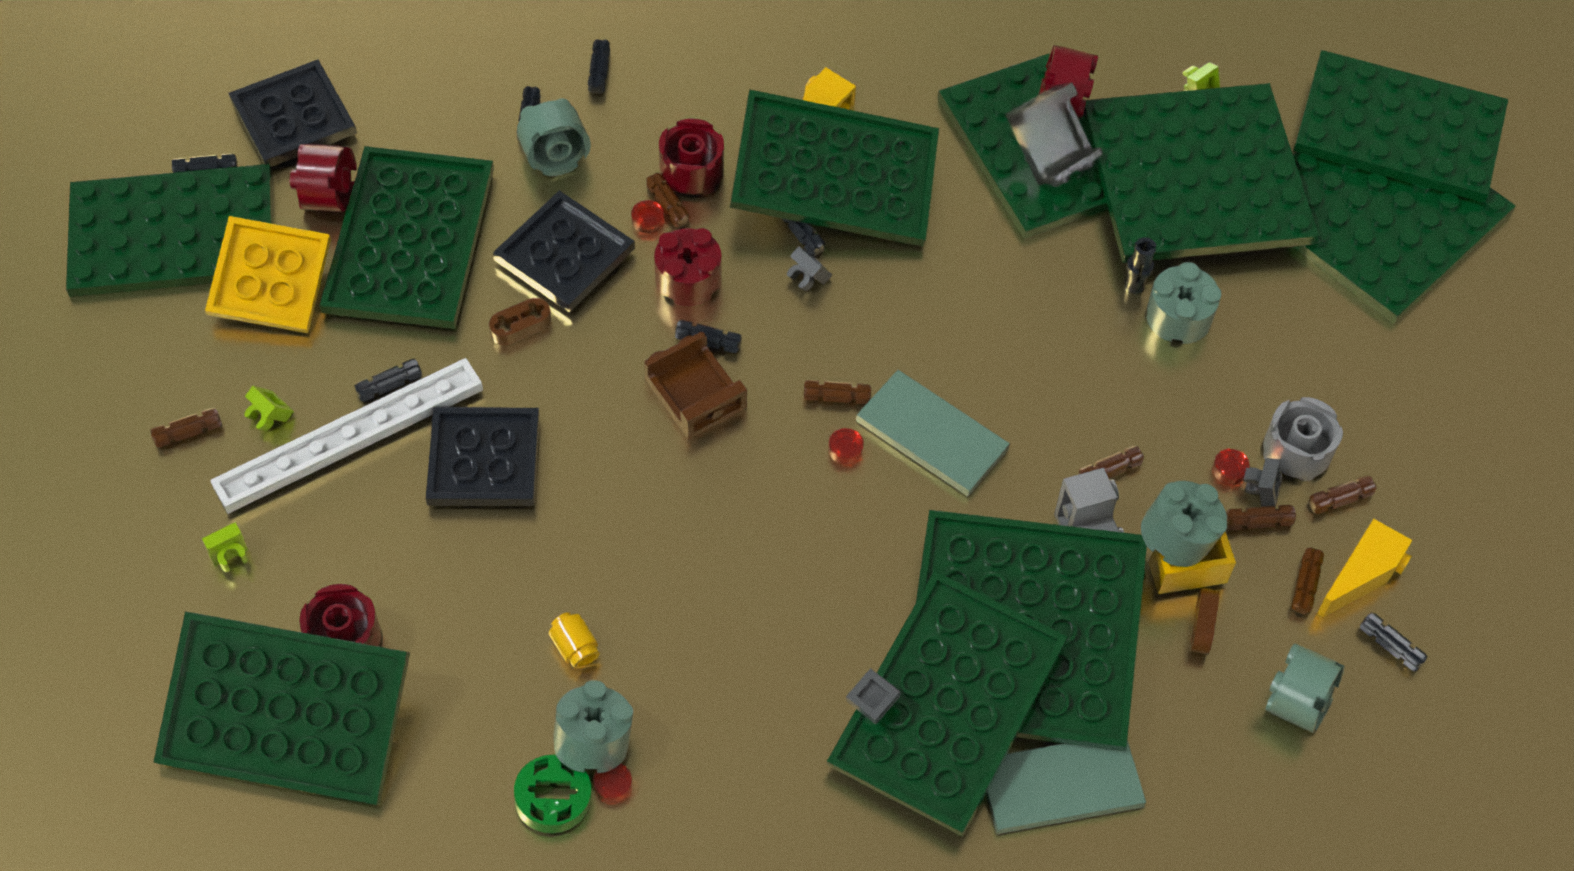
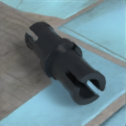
M1143 237L1135 242L1134 253L1127 262L1128 275L1124 286L1132 294H1139L1145 290L1147 277L1152 274L1154 268L1152 259L1156 252V243L1150 238Z

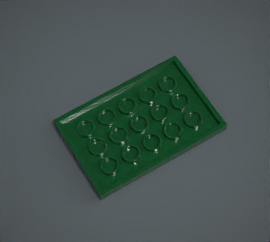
M1321 50L1293 151L1485 203L1490 190L1509 99Z
M1050 53L938 91L940 104L1024 239L1108 209L1084 115L1078 118L1037 106L1042 79L1045 77L1046 64Z
M749 89L729 208L923 246L927 235L939 128Z
M364 146L319 305L321 313L455 329L494 171L493 161Z
M270 164L70 182L66 291L69 297L212 284L229 216L273 224L272 171Z
M934 571L877 671L878 675L900 691L899 699L877 724H874L856 709L827 759V766L963 837L1068 641V636Z
M185 611L153 763L379 805L410 652Z

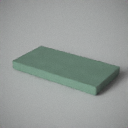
M897 370L856 415V422L966 496H969L1005 455L1010 446V443L900 370Z
M1128 740L1126 751L1065 743L1009 753L1006 755L986 793L996 835L1144 808L1146 804Z

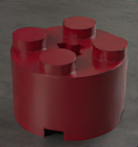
M1053 45L1046 64L1045 77L1042 79L1037 106L1081 118L1086 104V100L1083 97L1090 98L1093 89L1094 79H1090L1089 74H1094L1098 55Z
M688 118L677 121L676 126L669 130L667 127L662 132L659 138L660 174L667 181L665 184H668L673 191L684 194H710L715 190L716 185L721 181L724 174V139L721 133L718 134L713 129L712 124L705 120Z
M301 144L299 146L297 168L291 171L289 182L291 189L297 191L299 208L301 210L344 212L347 210L354 181H351V170L357 171L356 158L351 148L317 144Z
M684 228L663 233L659 237L654 252L655 283L659 293L664 298L666 295L673 299L674 303L680 306H697L710 300L711 295L717 289L719 290L722 282V253L719 244L712 237L711 232L705 228Z
M333 584L323 587L301 609L299 623L302 633L379 646L381 628L373 602L368 596L358 591L352 585Z

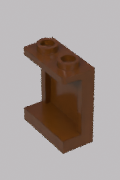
M699 332L694 336H686L678 344L664 351L653 353L644 362L645 380L687 439L747 408L746 387L740 380L733 383L708 349L707 336L704 332Z

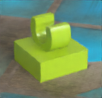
M1209 62L1200 69L1196 66H1191L1183 71V75L1187 77V83L1184 85V89L1187 91L1220 88L1219 67Z
M252 386L245 395L252 405L246 409L244 416L255 420L261 413V420L256 425L260 430H269L273 426L274 420L287 422L294 413L272 390Z
M236 522L202 538L214 566L220 564L223 571H230L227 560L235 556H239L243 563L248 562L246 554L248 548Z

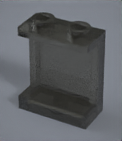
M1073 82L1055 85L1006 114L1038 185L1052 184L1053 187L1060 186L1071 179L1069 176L1076 170L1081 172L1095 165L1094 159L1103 154L1101 147L1092 148L1069 100L1078 94Z

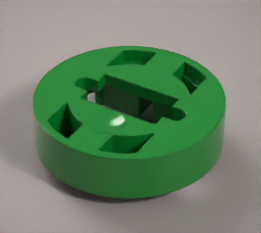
M544 755L531 760L520 770L514 784L515 809L522 821L534 830L543 833L567 831L578 825L589 810L591 782L587 772H578L568 768L556 755ZM548 767V768H545V769L540 770L539 772H537V773L535 774V771H536V770H538V769H540V768ZM562 768H566L574 773V777ZM557 783V786H570V789L576 790L577 793L570 794L569 799L535 798V792H529L528 789L530 787L536 788V785ZM531 810H532L537 816H539L540 818H543V821L538 820V819L534 818L533 816H531ZM571 813L570 818L557 822L558 819H562Z

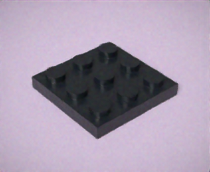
M319 59L228 93L231 103L262 162L265 165L270 164V167L298 157V148L301 144L329 145L357 134L353 120Z
M559 190L493 252V256L497 263L568 312H571L635 249V241Z
M433 407L425 498L427 506H534L540 419L539 408Z

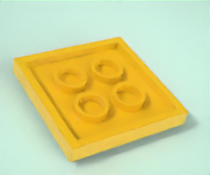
M229 216L205 308L206 314L309 333L331 242L330 235Z

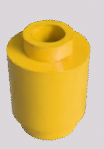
M566 612L552 621V628L548 634L567 664H572L573 668L577 670L588 666L600 655L597 649L598 642L580 614L571 615L570 612Z

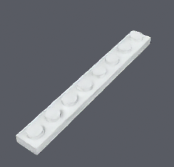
M464 358L210 480L227 514L433 415V407H450L483 391L482 382L468 360Z

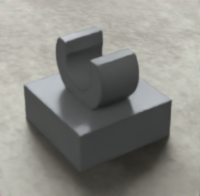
M798 247L790 256L798 264L793 265L788 270L787 276L795 280L799 274L804 273V279L798 285L804 291L809 290L813 286L815 279L825 284L833 275L814 256L801 247Z
M1265 458L1263 470L1252 467L1246 468L1243 479L1244 482H1247L1245 492L1259 494L1261 507L1275 506L1276 508L1283 480L1280 460Z
M870 668L848 693L846 701L874 724H877L899 699L900 691Z

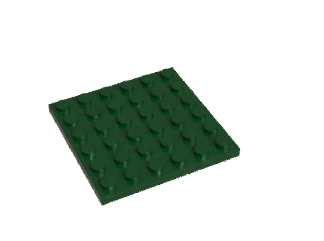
M1270 83L1086 100L1083 115L1122 263L1128 262V259L1134 253L1135 242L1143 237L1150 238L1156 243V252L1152 260L1317 243L1319 234Z
M1296 152L1293 155L1319 238L1316 244L1292 247L1393 324L1502 224L1516 207L1515 204L1491 187L1485 203L1303 153Z
M929 510L916 602L931 575L936 571L1068 636V641L1017 737L1126 751L1147 545L1142 535Z

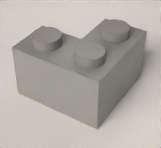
M1104 468L1063 479L1054 512L1059 525L1125 533L1121 527H1117L1113 519L1114 507L1119 499L1118 488L1113 479L1109 480Z

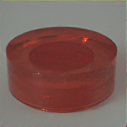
M644 200L635 204L631 211L633 227L642 233L658 231L664 224V210L662 206L652 200Z
M842 428L836 430L829 438V455L840 464L855 463L861 458L863 453V438L853 429Z
M1225 449L1216 455L1212 471L1220 482L1227 485H1236L1243 481L1246 468H1249L1250 464L1248 458L1242 452L1236 449Z
M619 764L607 772L597 773L596 771L594 775V789L597 796L608 803H618L626 799L632 790V776L629 769L623 764Z

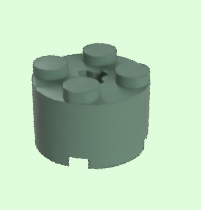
M562 98L556 101L543 102L536 106H527L521 111V119L517 126V137L531 168L542 171L543 175L558 176L577 168V162L583 155L586 159L591 148L590 138L576 109L567 99Z
M1185 262L1180 266L1168 268L1161 272L1154 281L1147 304L1148 325L1156 335L1170 342L1172 339L1183 340L1182 344L1197 342L1205 337L1210 330L1222 295L1221 290L1213 278L1200 270L1194 263Z
M1176 481L1166 484L1147 510L1141 522V534L1147 547L1152 552L1156 549L1165 556L1163 561L1180 567L1193 566L1200 562L1227 529L1226 511L1218 499L1217 490L1209 484L1200 485L1190 481Z
M1294 643L1285 661L1288 664L1285 672L1278 671L1272 681L1269 691L1273 693L1267 702L1265 710L1314 733V730H1317L1331 706L1333 701L1332 695L1335 687L1338 688L1345 666Z
M597 680L588 681L584 686L567 692L560 699L556 707L553 742L557 758L568 768L583 773L585 768L597 769V773H602L617 767L625 759L629 746L633 719L632 706L621 694L607 688L604 683Z

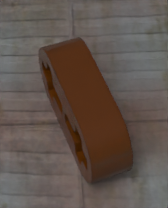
M531 298L497 312L489 321L492 340L499 345L507 346L545 330L551 324L550 306L541 298ZM536 312L541 317L536 318L534 315H530V313ZM501 325H505L507 328H510L511 330L505 332L504 329L499 327Z
M1202 587L1199 590L1189 651L1204 655H1209L1218 611L1219 591Z

